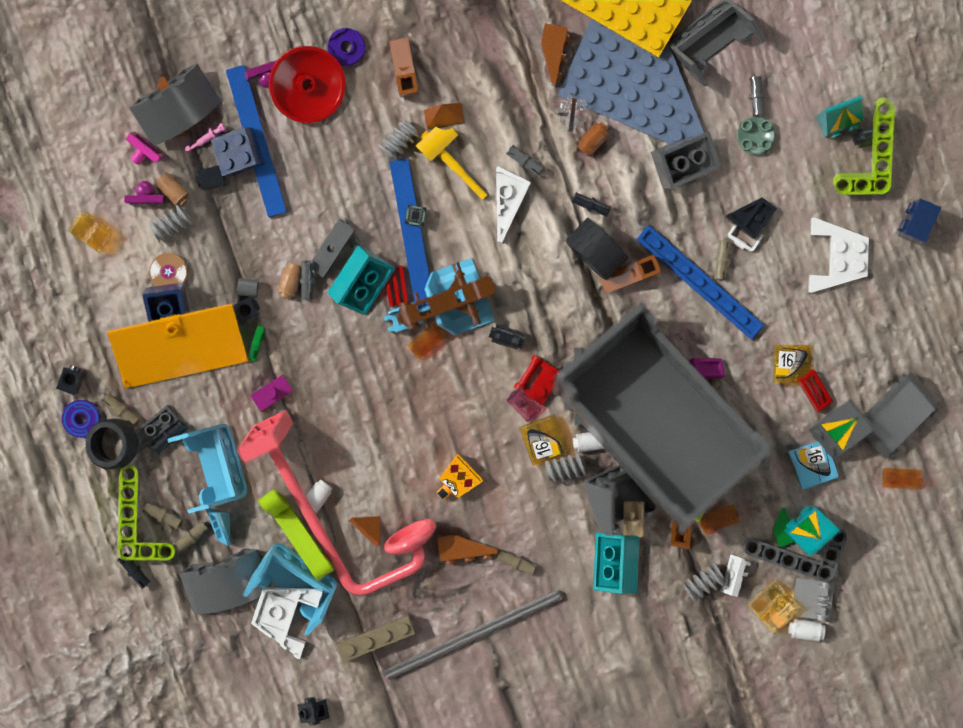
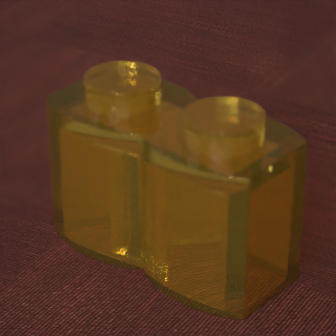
M87 211L85 214L79 212L67 231L98 253H101L113 236L110 233L111 228L103 222L100 225L94 221L96 217Z

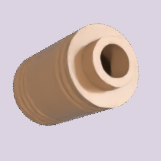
M166 172L156 181L157 187L175 206H183L189 201L188 196L190 193L172 174Z
M288 263L285 266L277 290L280 293V297L289 300L291 297H295L300 284L301 266Z

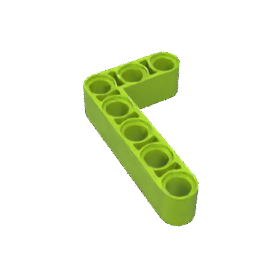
M882 97L874 103L871 173H839L835 175L832 182L839 194H885L890 190L895 109L889 99ZM883 104L889 105L885 112H880V107ZM883 123H887L888 127L885 130L880 131L879 126ZM886 142L887 146L884 149H878L880 143ZM886 161V165L883 168H877L879 162ZM866 180V184L863 187L857 186L859 181ZM885 180L883 186H876L878 181ZM840 181H847L844 187H838Z
M125 466L119 473L117 554L120 559L125 561H168L175 554V549L171 544L137 543L138 471L134 466ZM125 470L133 472L134 476L131 480L124 477L123 473ZM124 489L132 490L133 497L131 499H126L123 496ZM124 508L132 510L133 515L131 518L123 516ZM124 527L131 528V537L123 536L122 530ZM124 546H128L132 550V554L129 557H125L122 554ZM145 546L151 550L149 557H144L141 554V549ZM162 547L170 549L169 557L166 558L161 555Z
M273 489L258 500L263 510L275 518L318 581L334 570L332 564L282 493Z

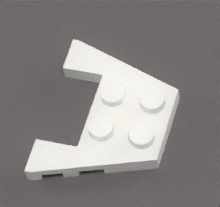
M811 218L810 235L830 236L829 276L809 275L808 293L868 276L869 238L820 219Z
M281 587L263 588L251 624L269 638L272 637L280 643V646L285 650L288 649L294 654V657L300 659L306 641L288 635L298 602L317 608L324 590Z

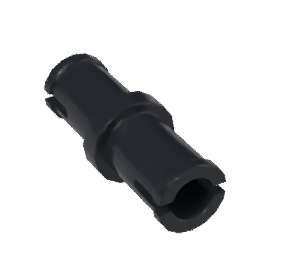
M578 192L575 193L572 204L586 208L588 212L591 213L593 211L606 218L612 207L596 201L594 197L591 199Z
M178 420L175 425L168 431H164L163 436L151 445L152 449L160 455L171 443L174 444L176 442L168 443V439L181 435L187 430V427Z
M127 552L123 554V556L129 557ZM117 559L128 572L127 575L132 577L141 589L151 582L141 571L139 564L136 565L134 561Z

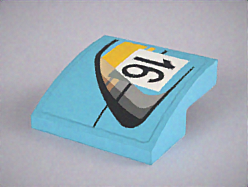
M819 442L789 451V456L802 491L839 478L832 457L825 452V449Z

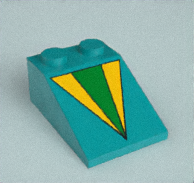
M861 95L824 109L816 116L824 137L830 135V138L841 135L842 130L848 128L850 132L859 128V124L863 122V98Z
M813 505L805 507L800 512L801 515L798 518L792 519L786 524L787 528L784 530L797 547L810 557L840 531Z

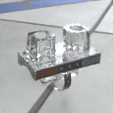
M568 93L567 105L566 102H561L560 108L554 109V114L559 116V122H564V127L568 128V132H574V128L584 127V117L576 115V110H585L587 101L585 98L576 97L574 93Z

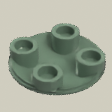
M750 117L740 124L737 130V141L745 152L753 155L763 154L772 147L775 141V131L769 120L762 117Z

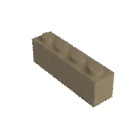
M407 614L338 641L336 645L343 662H346L414 635L416 631L410 615Z

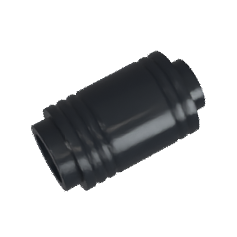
M881 124L879 126L880 131H883L887 128L886 125L883 126ZM873 126L855 130L852 139L854 145H857L859 149L872 146Z
M496 324L495 327H491L488 338H492V343L517 350L522 348L525 334H522V331Z

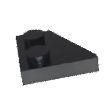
M761 197L727 214L724 218L754 240L777 208Z

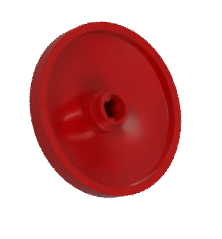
M298 46L283 53L274 63L268 81L270 97L275 107L287 118L300 123H315L333 114L342 102L346 85L343 69L337 59L329 52L315 46Z

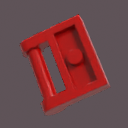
M533 355L531 358L532 362L520 381L514 385V388L543 406L553 389L555 378L560 371ZM540 365L543 369L530 390L524 388L537 366Z

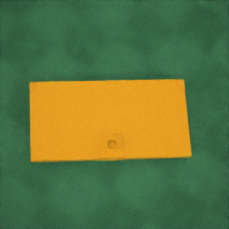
M232 304L182 315L178 314L107 331L125 389L248 362V356Z

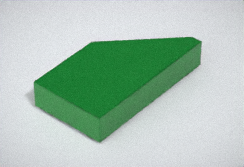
M257 326L249 355V360L255 362L257 360L266 332L264 327Z
M784 507L780 509V513L772 528L779 548L793 543V540L784 531L787 528L786 524L790 521Z

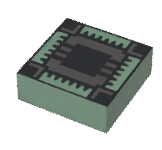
M407 205L405 224L424 227L427 208Z

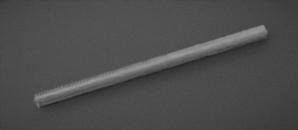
M556 590L554 593L548 594V596L545 595L541 599L535 600V602L532 601L530 604L522 606V608L519 607L517 610L509 612V614L506 613L507 615L504 614V616L496 618V621L493 619L494 621L491 620V622L485 623L483 627L480 625V627L472 629L470 633L467 631V633L459 635L457 639L454 637V639L448 640V643L446 641L444 645L439 644V646H435V649L433 648L431 651H424V654L422 652V655L415 656L413 659L411 657V660L409 658V661L402 662L400 665L392 667V669L389 668L390 670L387 669L384 673L390 680V678L392 679L399 674L401 675V673L403 674V672L414 669L416 666L418 667L427 661L429 662V660L431 661L442 654L444 655V653L455 648L457 649V647L481 637V635L483 636L494 631V629L501 628L505 624L507 625V623L514 622L518 618L527 616L529 613L538 611L540 608L551 605V603L553 604V602L555 603V601L557 602V600L559 601L562 598L558 590Z

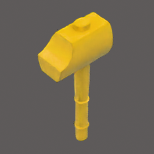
M435 127L430 133L426 130L420 136L422 140L416 145L417 149L430 162L438 155L483 200L487 196L486 192L445 149L458 136L453 128L442 130L438 127Z

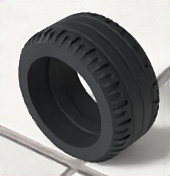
M116 418L100 420L89 429L86 435L85 448L87 455L96 466L102 469L123 468L131 463L137 454V434L134 428L124 420ZM109 428L114 429L119 434L122 442L121 452L115 460L110 459L102 447L103 435Z

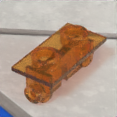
M435 321L430 325L429 329H425L407 347L420 360L447 337L448 334Z
M883 468L882 487L921 489V483H923L921 470Z
M734 504L705 513L700 521L703 534L739 523V515Z

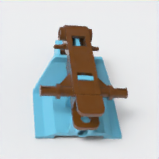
M470 258L431 272L425 286L428 298L420 300L418 293L415 292L414 296L417 302L411 303L410 300L399 304V308L389 311V315L383 318L384 321H393V326L387 328L388 332L395 331V333L418 327L423 323V320L426 328L429 329L430 325L427 319L435 316L438 326L452 335H457L495 321L487 297L495 293V286L491 277L479 278L473 260ZM428 302V307L422 308L420 310L418 309L417 306L422 304L423 306H426V303ZM426 312V315H420V313Z

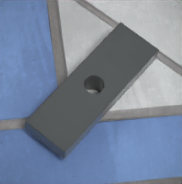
M341 219L336 222L312 260L314 272L323 278L326 277L352 237L355 229ZM331 245L334 246V251H331Z
M166 405L135 430L138 437L137 454L180 420L169 405ZM149 427H153L154 432L152 434L148 432Z

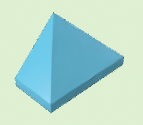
M207 508L206 511L217 541L229 546L231 544L230 513Z

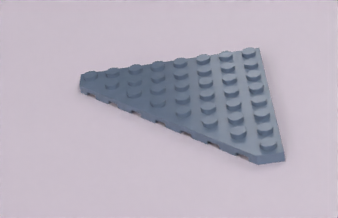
M591 19L558 97L570 102L573 99H577V105L667 144L704 133L669 43L667 42L659 58Z

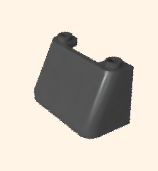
M904 371L898 377L899 382H895L893 387L868 412L864 413L866 418L876 428L864 439L883 458H892L898 452L897 447L928 416H934L939 410L937 408L939 403L910 371Z
M620 465L585 480L586 495L599 529L604 535L613 536L619 531V525L616 523L624 519L625 500L644 502V519L658 513L657 505Z

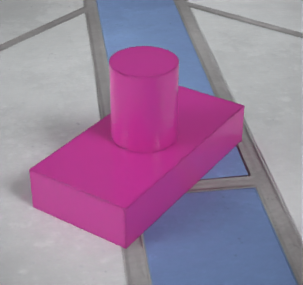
M136 131L129 133L126 137V140L137 148L130 158L134 163L140 165L146 156L155 163L164 158V153Z

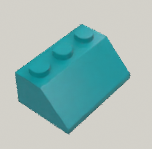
M357 246L327 293L337 304L366 315L396 268L373 252Z
M596 533L593 590L619 594L637 593L640 537L617 533L613 536H607L604 533Z

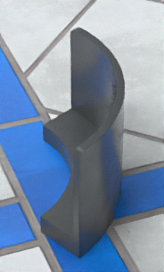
M198 64L182 69L174 78L167 82L168 87L162 91L158 88L149 94L139 97L130 106L131 112L152 145L163 143L186 131L220 104L218 96Z
M244 548L224 558L223 563L214 565L213 562L192 564L179 573L194 614H208L232 609L260 597L263 588L257 586L247 597L243 595L252 574L261 563L257 549Z

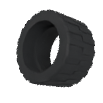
M586 218L566 239L569 247L604 280H608L628 259L626 252L614 239L590 218Z

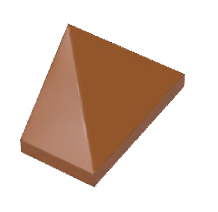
M461 103L441 104L424 110L427 129L465 122Z
M380 516L352 517L349 520L376 547L380 545Z
M672 519L670 546L689 549L692 524L682 535L678 531L679 526Z

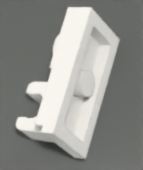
M730 555L723 580L724 586L721 587L720 591L737 597L741 588L742 576H748V573L744 572L745 566H750L751 563L743 558Z

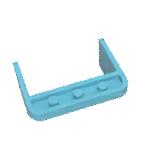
M227 424L208 427L168 439V443L183 439L184 446L188 451H198L208 488L202 489L199 494L201 506L188 509V513L244 498L247 495V485L232 431Z
M275 543L252 574L243 595L247 597L256 586L266 588L270 582L281 588L324 590L317 608L302 602L300 604L301 614L310 620L304 633L308 636L323 621L337 587V582L330 574L318 581L299 554L281 543Z

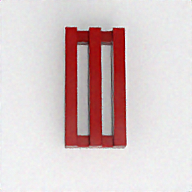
M403 266L395 267L396 269L392 273L396 302L392 300L389 279L386 282L389 307L408 301ZM396 271L400 272L404 301H400Z
M811 369L809 373L797 379L815 412H820L833 402L815 369ZM811 376H812L814 382L816 383L817 387L819 388L821 394L823 395L824 399L826 400V402L823 401V399L821 398V396H820V394H819L817 388L814 386L813 382L811 381V379H810Z

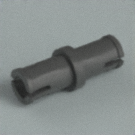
M761 76L749 78L751 87L749 97L752 100L754 117L765 115L763 103L765 94L762 93Z
M514 144L506 153L507 156L518 162L521 168L525 167L536 177L544 168L530 158V154H525L515 147Z
M301 261V278L299 280L301 283V300H313V283H315V278H313V261Z

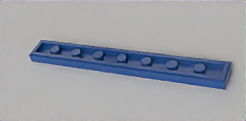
M244 65L226 70L241 126L242 128H254L265 163L254 168L269 218L286 213L287 211L251 86L244 76L246 69Z
M406 158L389 161L414 302H417L414 296L415 292L418 293L420 300L428 298L425 286L429 279V272L421 227L405 224L407 205L417 206L409 160ZM427 302V303H426V306H423V304H422V305H419V306H417V307H418V309L420 310V309H422V308L428 307L429 305H428V302Z
M650 225L638 236L636 240L655 255L657 259L749 339L752 340L763 328L764 325Z

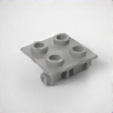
M796 578L792 616L830 621L835 583Z

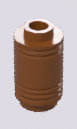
M595 122L578 142L579 145L577 147L588 157L590 154L593 155L610 136L608 133L610 129L602 122L600 124Z

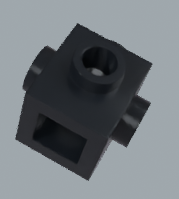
M315 697L305 698L303 703L297 704L300 723H309V726L320 724L322 720L330 718L326 699L316 700Z

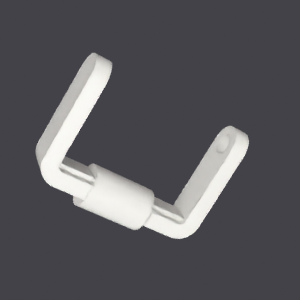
M733 225L727 235L729 239L734 241L733 244L749 252L755 250L764 236L761 233L751 248L740 238L731 235L736 226Z

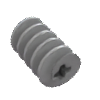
M404 119L405 124L398 123L400 130L393 128L395 135L387 134L389 141L386 139L382 140L384 146L377 145L390 159L394 158L397 160L396 152L403 154L404 152L401 147L403 146L408 149L407 141L413 143L412 136L419 137L417 130L406 119Z
M176 205L177 212L170 209V216L163 213V220L156 217V224L149 221L150 228L159 243V237L167 240L166 233L169 236H173V230L177 233L180 232L179 226L186 229V222L190 225L193 224L184 207L180 208Z
M575 453V459L568 455L567 461L560 457V463L553 459L552 465L545 461L549 482L552 479L554 483H557L558 477L563 482L565 481V475L571 480L573 473L579 478L580 471L587 476L583 455L580 457L578 453Z
M713 563V570L710 567H706L707 574L699 571L700 578L694 574L693 582L688 578L686 579L687 586L683 584L687 593L695 602H697L696 595L704 598L703 591L710 594V587L717 590L716 583L724 586V577L715 563Z

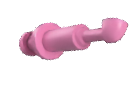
M221 123L215 130L208 129L209 133L199 138L197 143L191 147L188 145L185 150L191 152L197 146H203L211 139L217 138V135L222 131L226 132V127Z

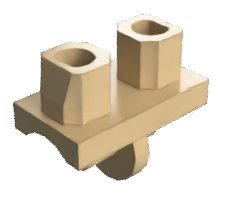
M624 501V535L644 536V502Z

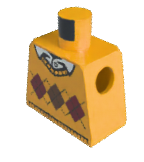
M457 454L439 478L444 485L437 491V494L443 500L451 493L459 498L480 484L483 479Z

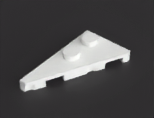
M497 166V240L502 243L531 182Z

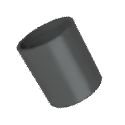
M239 278L237 295L257 297L259 280Z

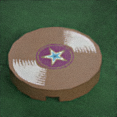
M163 253L152 261L149 268V276L155 286L185 283L188 276V267L180 256L173 253Z

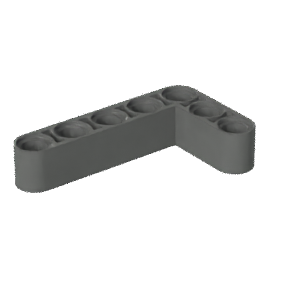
M838 528L842 535L841 539L835 542L831 538L824 544L818 561L754 538L746 539L743 542L742 548L751 557L822 582H829L835 575L847 541V534L844 530ZM751 542H755L757 546L754 552H748L747 545ZM771 548L774 550L775 555L767 559L765 552ZM832 549L835 551V557L828 560L826 553ZM786 555H791L793 558L790 565H785L783 562ZM809 561L811 564L810 570L803 571L802 564ZM828 568V576L821 578V569Z

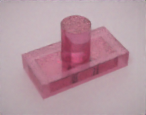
M521 387L511 392L510 396L506 399L527 423L541 410Z

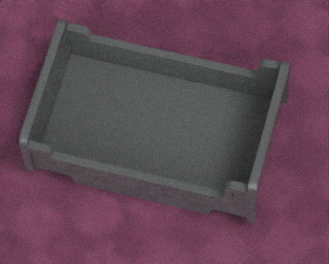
M641 302L556 376L552 393L556 397L560 395L579 416V421L657 507L660 505L679 526L678 531L683 535L692 522L758 463H764L774 451V448L759 433H754L658 330V319Z

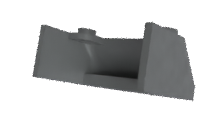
M721 0L673 36L669 41V46L689 74L705 87L707 84L702 75L707 70L705 60L733 39L738 42H746L754 35L762 43L766 40L754 18L732 0Z

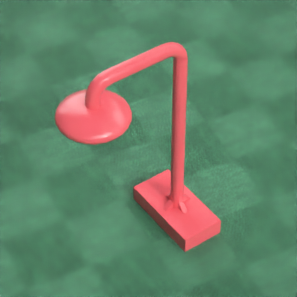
M284 410L252 426L237 449L242 459L246 463L260 455L269 453L324 554L332 564L334 572L348 592L358 596L367 595L408 577L421 569L425 560L422 545L431 538L436 529V522L432 519H423L400 529L384 544V550L389 554H405L412 551L414 556L412 562L365 584L355 583L279 449L281 442L293 424L288 412Z

